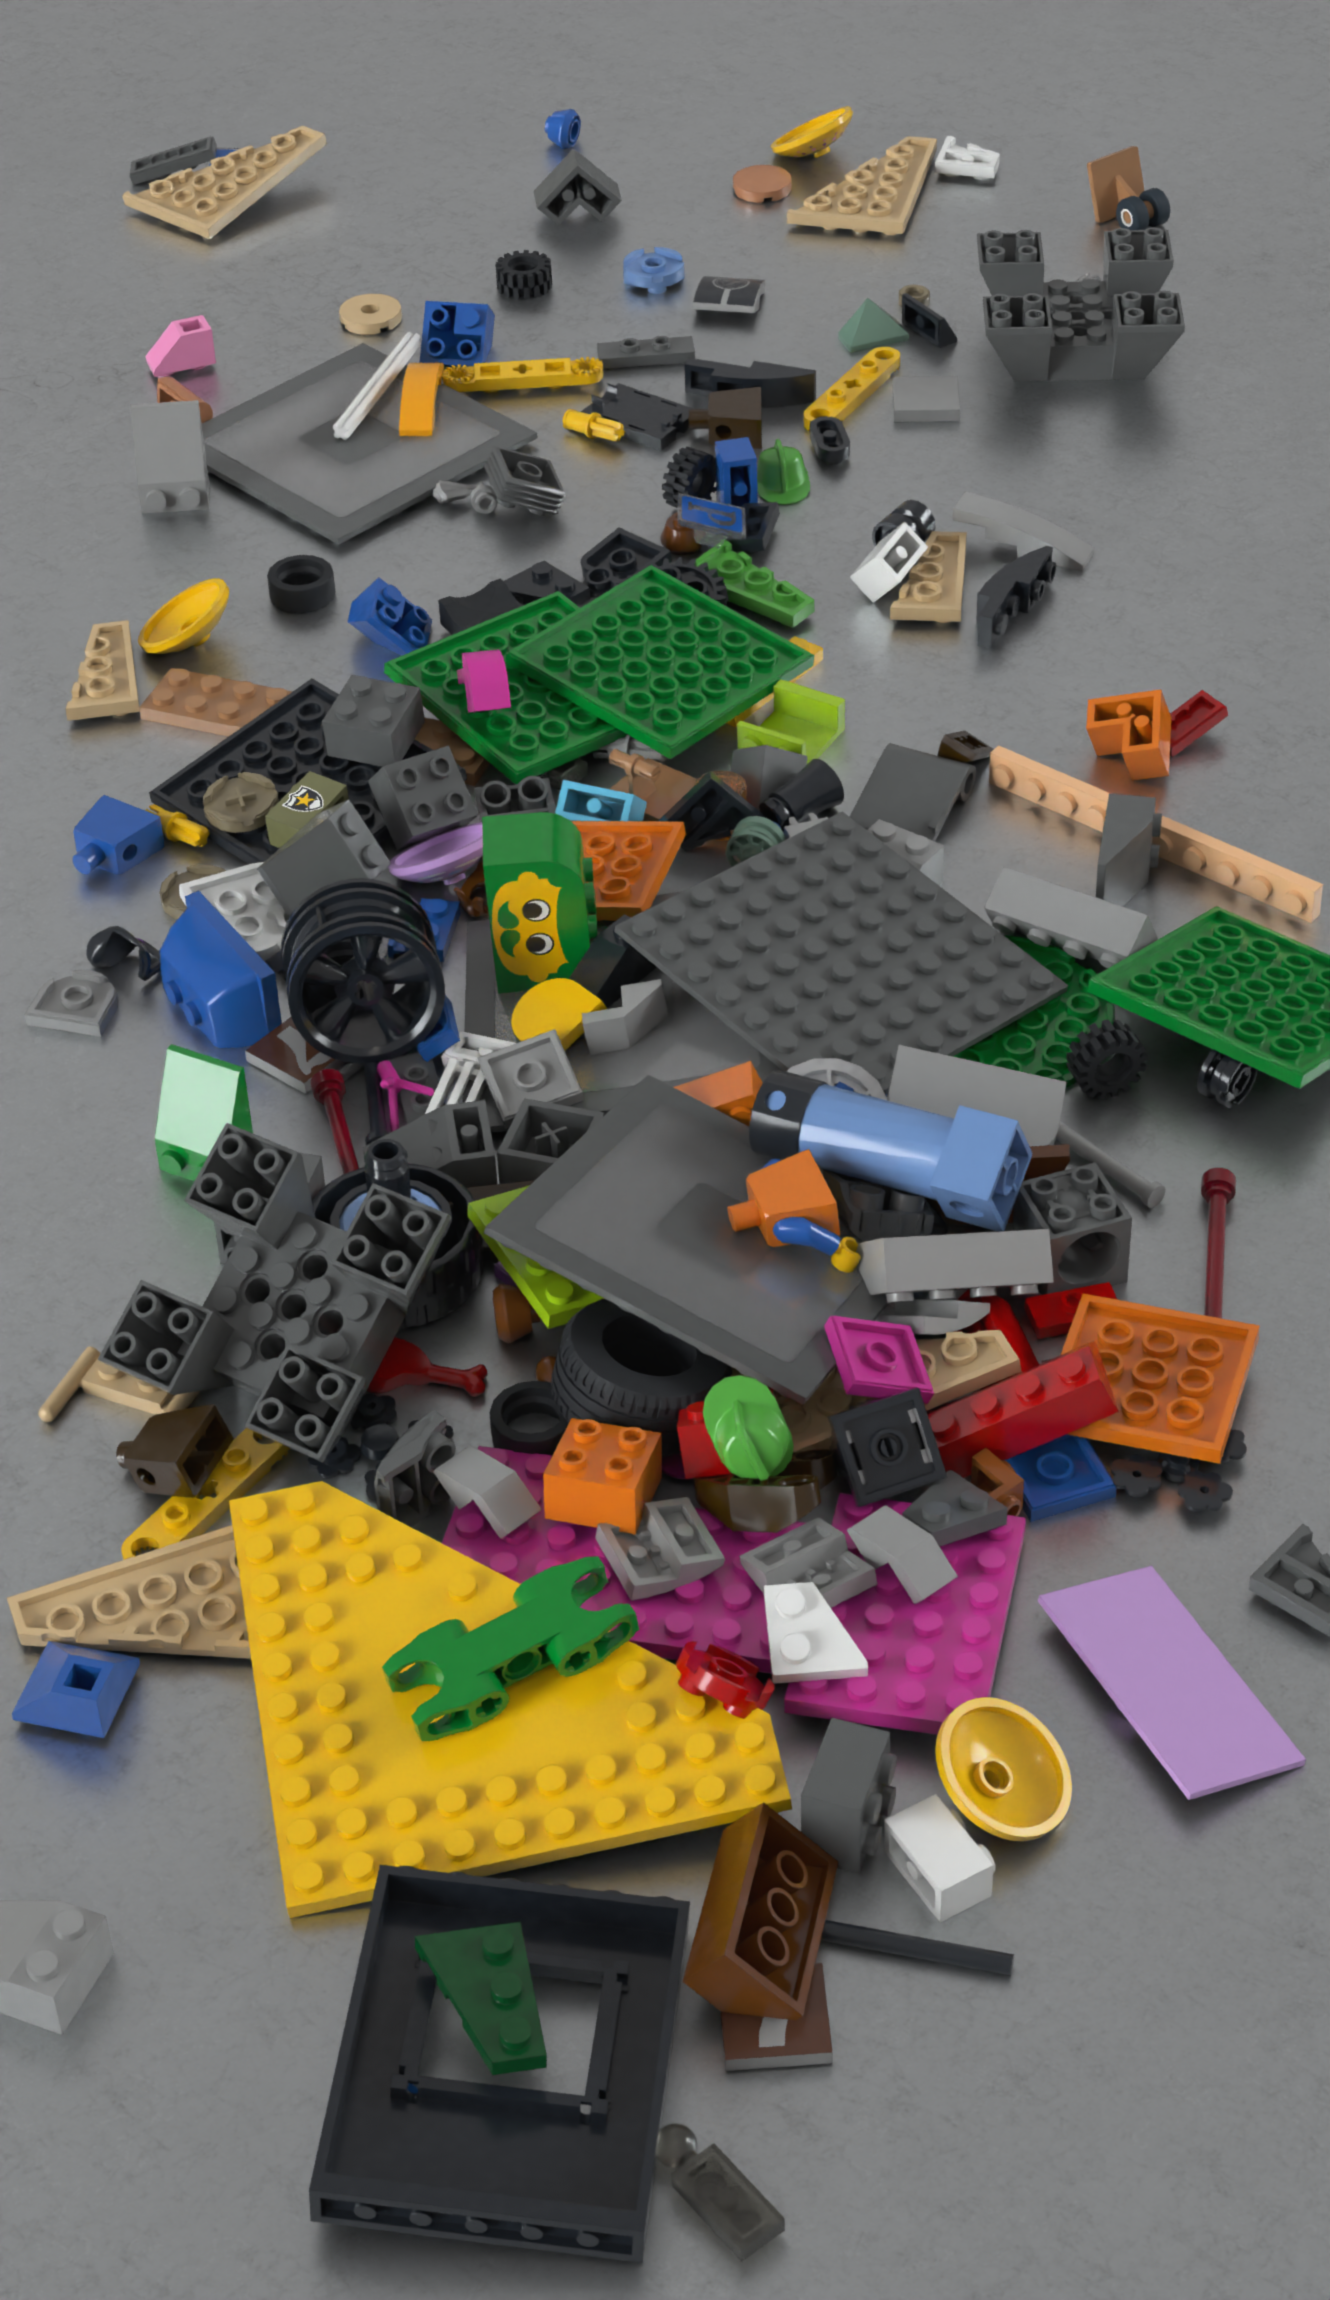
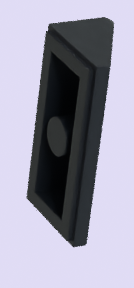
M902 294L903 324L939 348L957 342V337L945 318L909 294Z

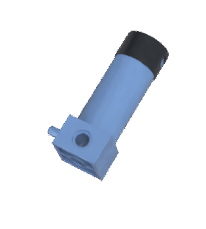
M779 1069L772 1071L764 1080L752 1109L749 1126V1142L752 1151L757 1154L783 1160L809 1149L820 1169L936 1200L947 1218L998 1232L1004 1231L1033 1154L1018 1120L959 1105L955 1118L830 1086L824 1081Z

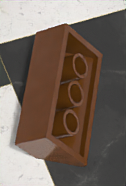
M764 1802L723 1829L682 1982L721 2012L798 2020L804 2014L838 1861Z

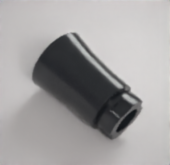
M812 759L797 775L772 792L768 799L759 805V809L764 818L779 824L784 833V826H789V817H794L798 823H802L808 820V813L817 815L840 805L844 800V789L839 777L826 762L820 759Z

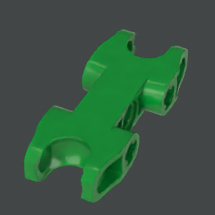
M584 1557L566 1564L552 1566L521 1583L513 1595V1601L517 1608L470 1632L463 1621L458 1619L447 1620L420 1633L408 1645L387 1660L382 1668L392 1692H406L424 1684L441 1687L438 1694L422 1703L411 1715L415 1731L421 1741H434L455 1733L472 1730L493 1719L506 1708L509 1702V1695L505 1688L551 1664H554L560 1675L565 1677L582 1673L603 1662L613 1651L634 1636L639 1630L636 1613L630 1604L619 1603L600 1611H588L580 1608L582 1603L598 1594L608 1582L605 1566L599 1557ZM591 1573L586 1579L577 1582L584 1575ZM620 1624L619 1627H617V1628L614 1629L613 1631L608 1632V1631L611 1630L613 1627H615L616 1625ZM413 1663H416L415 1665H413L412 1667H410L408 1670H406V1671L400 1673L403 1668H405V1667H407L408 1665H411V1664H413ZM443 1716L440 1720L431 1723L434 1719Z

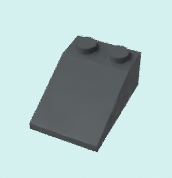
M1109 793L1097 866L1096 898L1124 907L1148 884L1150 868H1158L1160 845L1153 844V837H1160L1162 814L1155 813L1156 797Z
M348 799L318 813L259 866L257 870L290 917L296 907L316 890L341 880L355 878L375 879L391 862Z

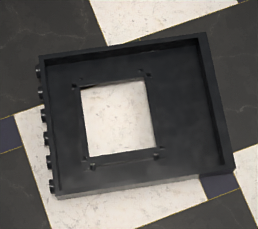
M380 1865L309 2187L310 2221L643 2263L687 1945L690 1901L675 1900L667 1896L649 1897L624 1894L616 1890L598 1891L573 1888L564 1884L547 1885L522 1882L513 1878L497 1879L471 1876L462 1872L446 1873L421 1870L411 1866L395 1867ZM520 1922L532 1976L602 1984L585 2096L418 2076L437 1978L428 1963H423L415 1950V1936ZM408 2083L418 2084V2093L409 2092ZM581 2104L591 2106L590 2114H583L581 2112Z

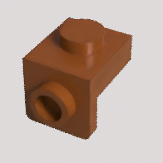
M987 1448L972 1456L971 1483L1008 1508L1007 1515L1018 1516L1023 1507L1024 1479L1015 1473L1013 1467L1007 1461L1000 1460Z

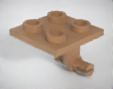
M614 749L609 755V763L625 769L627 774L609 789L634 794L646 801L647 805L643 818L648 821H658L700 781L652 759L647 758L644 760L643 756L636 753L629 755Z

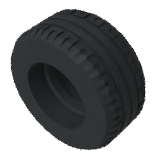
M604 1298L587 1305L567 1322L562 1333L552 1373L551 1392L555 1404L568 1423L571 1418L590 1419L599 1423L637 1427L642 1430L659 1432L662 1436V1457L681 1454L677 1431L680 1409H685L688 1405L695 1402L705 1401V1397L713 1385L725 1377H731L732 1367L713 1356L702 1353L698 1348L674 1335L661 1331L657 1326L635 1314L622 1310L618 1305Z

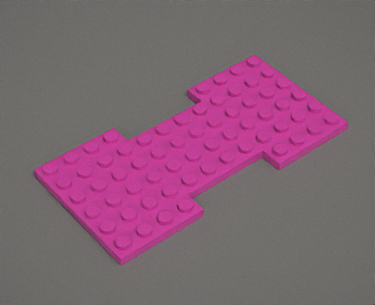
M478 1446L480 1451L515 1470L542 1510L500 1539L474 1500L460 1510L455 1506L442 1544L519 1584L552 1566L566 1564L584 1557H599L605 1566L608 1582L598 1594L582 1603L580 1608L588 1611H600L619 1603L630 1604L636 1613L639 1630L629 1640L630 1642L661 1658L678 1660L687 1642L698 1641L694 1650L706 1652L709 1644H713L747 1659L760 1669L759 1672L771 1673L764 1593L743 1568L739 1556L805 1524V1522L796 1521L777 1533L732 1531L706 1509L695 1508L724 1555V1565L692 1583L676 1587L669 1592L631 1601L595 1539L596 1527L545 1519L543 1473L552 1455L527 1454L507 1449ZM840 1493L831 1525L845 1534L848 1551L865 1561L848 1534L847 1529L885 1505L902 1515L912 1503L882 1499L856 1507L853 1495ZM1007 1515V1525L940 1546L958 1577L916 1604L909 1597L889 1563L875 1569L877 1585L831 1608L867 1660L868 1676L788 1683L784 1698V1713L824 1719L836 1718L852 1723L938 1735V1731L945 1718L959 1705L975 1698L990 1697L1022 1550L1026 1518ZM591 1573L584 1575L577 1582L586 1579ZM620 1624L616 1625L615 1627H613V1628H612L611 1630H609V1631H613L614 1629H616L617 1627H619Z

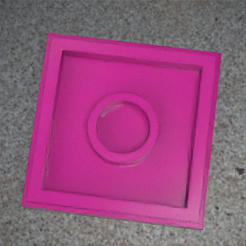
M830 1315L824 1328L846 1394L882 1399L917 1387L920 1390L924 1404L929 1403L934 1395V1390L911 1326Z

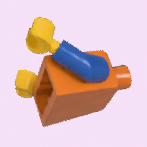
M809 1149L783 1160L771 1159L760 1170L748 1175L746 1178L748 1201L727 1207L729 1220L734 1232L758 1226L768 1246L778 1247L790 1244L811 1246L827 1255H832L831 1262L838 1270L845 1273L854 1271L861 1260L859 1253H856L858 1244L852 1237H844L840 1242L837 1202Z

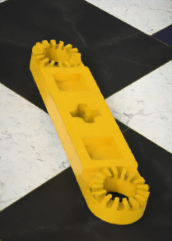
M877 347L868 352L804 411V428L810 431V423L817 417L828 416L844 421L890 378V374L899 370L900 352L892 347Z
M583 357L580 360L556 358L474 363V366L471 367L466 365L455 367V365H451L452 368L446 367L442 372L443 384L458 392L484 391L494 393L506 389L539 387L559 389L563 386L594 384L603 379L602 361L598 358L595 360L594 357L589 360V357H586V360Z
M245 1428L232 1441L195 1498L172 1496L125 1539L121 1547L123 1560L136 1556V1551L141 1552L140 1548L142 1547L143 1550H146V1547H149V1550H152L154 1547V1550L204 1534L230 1509L229 1500L242 1498L271 1471V1466L276 1461L281 1460L283 1455L286 1456L290 1448L276 1441L270 1444L258 1443V1438L261 1440L262 1435ZM216 1493L215 1498L210 1497V1495ZM200 1495H204V1496H206V1497H204L202 1500H200V1497H199V1496H200Z

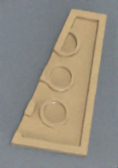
M931 532L925 543L928 548L919 558L917 565H913L909 572L908 582L902 585L899 590L898 600L893 601L890 607V620L937 621L939 623L961 622L967 532Z
M129 620L93 624L85 648L86 657L84 662L80 663L78 669L79 678L73 684L71 690L72 699L66 705L67 721L110 715L124 716L129 713L140 712Z

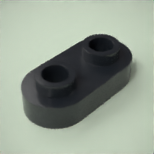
M828 416L819 417L811 421L810 440L818 458L830 465H837L850 456V440L843 423L837 418Z

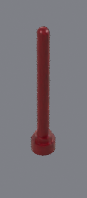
M335 1069L320 1070L312 1077L310 1082L315 1100L326 1108L343 1174L359 1169L341 1104L346 1093L343 1076L339 1071Z
M1218 1167L1207 1170L1201 1178V1195L1209 1204L1204 1315L1222 1318L1226 1205L1235 1196L1236 1177L1230 1170Z

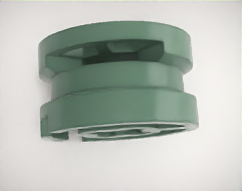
M760 816L746 817L737 824L727 843L726 858L733 867L738 864L733 855L743 862L786 840L785 835L776 823Z

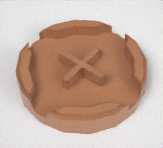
M772 165L745 167L737 171L733 176V189L737 197L748 202L761 203L764 202V198L772 197V201H778L786 197L792 190L791 174L781 167Z

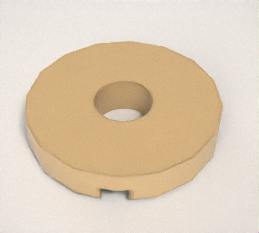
M384 294L358 295L346 300L339 309L341 325L345 324V329L361 335L381 333L380 328L387 326L388 330L394 329L401 322L402 309L399 301Z

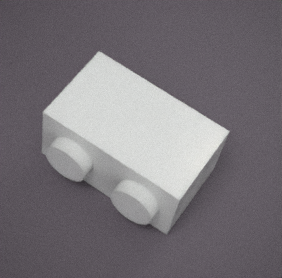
M903 522L874 547L850 578L874 603L900 583L928 546L906 522Z
M937 1794L884 1820V1852L940 1923L992 1897L993 1873L995 1872V1863L992 1855L983 1844L977 1845L967 1833L959 1813L954 1809L949 1810Z

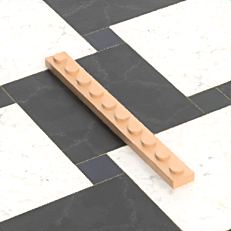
M999 745L990 752V784L1103 832L1109 792ZM1162 815L1160 837H1153V844L1160 845V858L1312 923L1320 916L1323 884Z

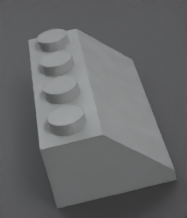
M1003 867L984 906L992 926L1000 932L1012 935L1015 931L1027 935V938L1035 944L1043 947H1048L1050 944L1062 947L1067 954L1075 958L1085 959L1088 956L1099 960V963L1106 968L1115 965L1158 940L1147 914L1007 867Z
M1049 1229L893 1237L857 1243L856 1253H859L861 1256L857 1268L870 1295L886 1294L887 1303L914 1301V1293L928 1292L929 1300L956 1298L955 1290L970 1289V1298L997 1296V1288L1011 1287V1295L1038 1293V1285L1054 1282Z

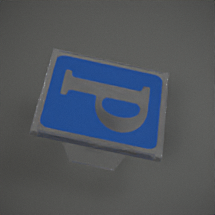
M678 493V524L694 529L696 543L720 548L727 537L740 540L741 538H746L745 508Z

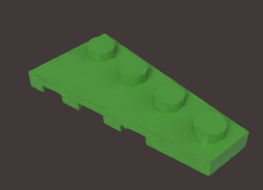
M725 539L696 559L697 567L706 562L708 563L709 570L717 569L718 576L724 578L729 599L727 602L737 604L754 613L764 615L793 628L815 612L813 598L786 580L777 581L774 579V572L764 566L759 569L753 565L752 557L743 551L737 554L732 550V544Z

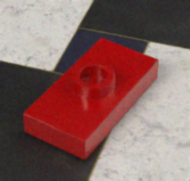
M1201 690L1171 712L1170 756L1173 758L1228 716L1227 707L1204 690Z
M1110 1282L1025 1298L1024 1309L1037 1338L1043 1339L1068 1334L1082 1294L1117 1299Z

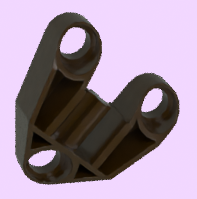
M830 1449L793 1452L792 1459L784 1471L776 1476H769L768 1479L760 1481L759 1478H739L734 1474L693 1478L696 1501L732 1531L777 1533L806 1516L821 1503L820 1490L837 1477L835 1453Z

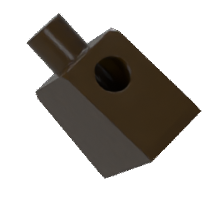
M761 387L709 393L708 409H689V429H709V444L715 446V441L748 437L753 449H762Z
M215 1404L155 1414L148 1419L134 1441H123L118 1445L116 1458L120 1467L130 1471L139 1489L143 1492L195 1498L234 1438Z

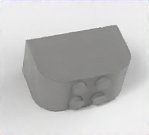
M899 1045L886 1097L887 1101L955 1118L959 1105L1018 1120L1029 1146L1054 1145L1058 1133L1066 1082Z

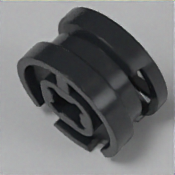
M1212 1050L1199 1072L1197 1080L1198 1092L1210 1099L1216 1098L1219 1104L1227 1108H1232L1233 1104L1238 1106L1251 1090L1258 1070L1216 1050Z

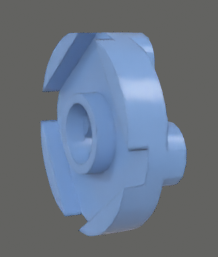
M654 247L655 253L646 254L644 253V248L635 250L626 255L623 260L624 283L648 288V291L653 294L663 293L666 291V286H671L684 279L685 271L682 255L675 250L664 247Z

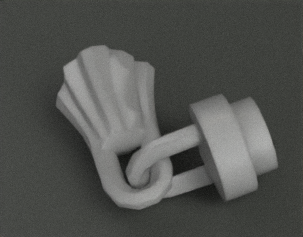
M439 480L433 490V496L440 504L450 503L470 496L473 508L483 514L492 512L498 505L494 488L484 485L483 482H479L477 485H466Z

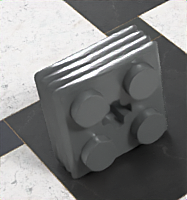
M497 446L491 447L493 452L489 453L490 458L486 459L488 463L484 464V467L489 476V483L493 486L497 495V502L507 508H515L516 505L525 507L538 516H545L546 513L558 514L557 509L561 508L559 503L564 502L562 498L566 497V494L551 461Z

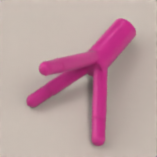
M382 1061L377 1065V1072L382 1079L380 1086L388 1089L391 1132L399 1128L397 1093L402 1088L428 1096L434 1095L435 1091L433 1088L400 1079L391 1062Z

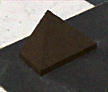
M960 731L944 735L937 756L966 763L990 757V752L994 748L967 731Z

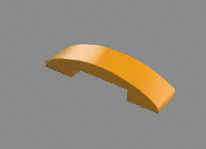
M444 363L408 364L401 396L400 436H433L435 424L434 407L438 385L442 383Z

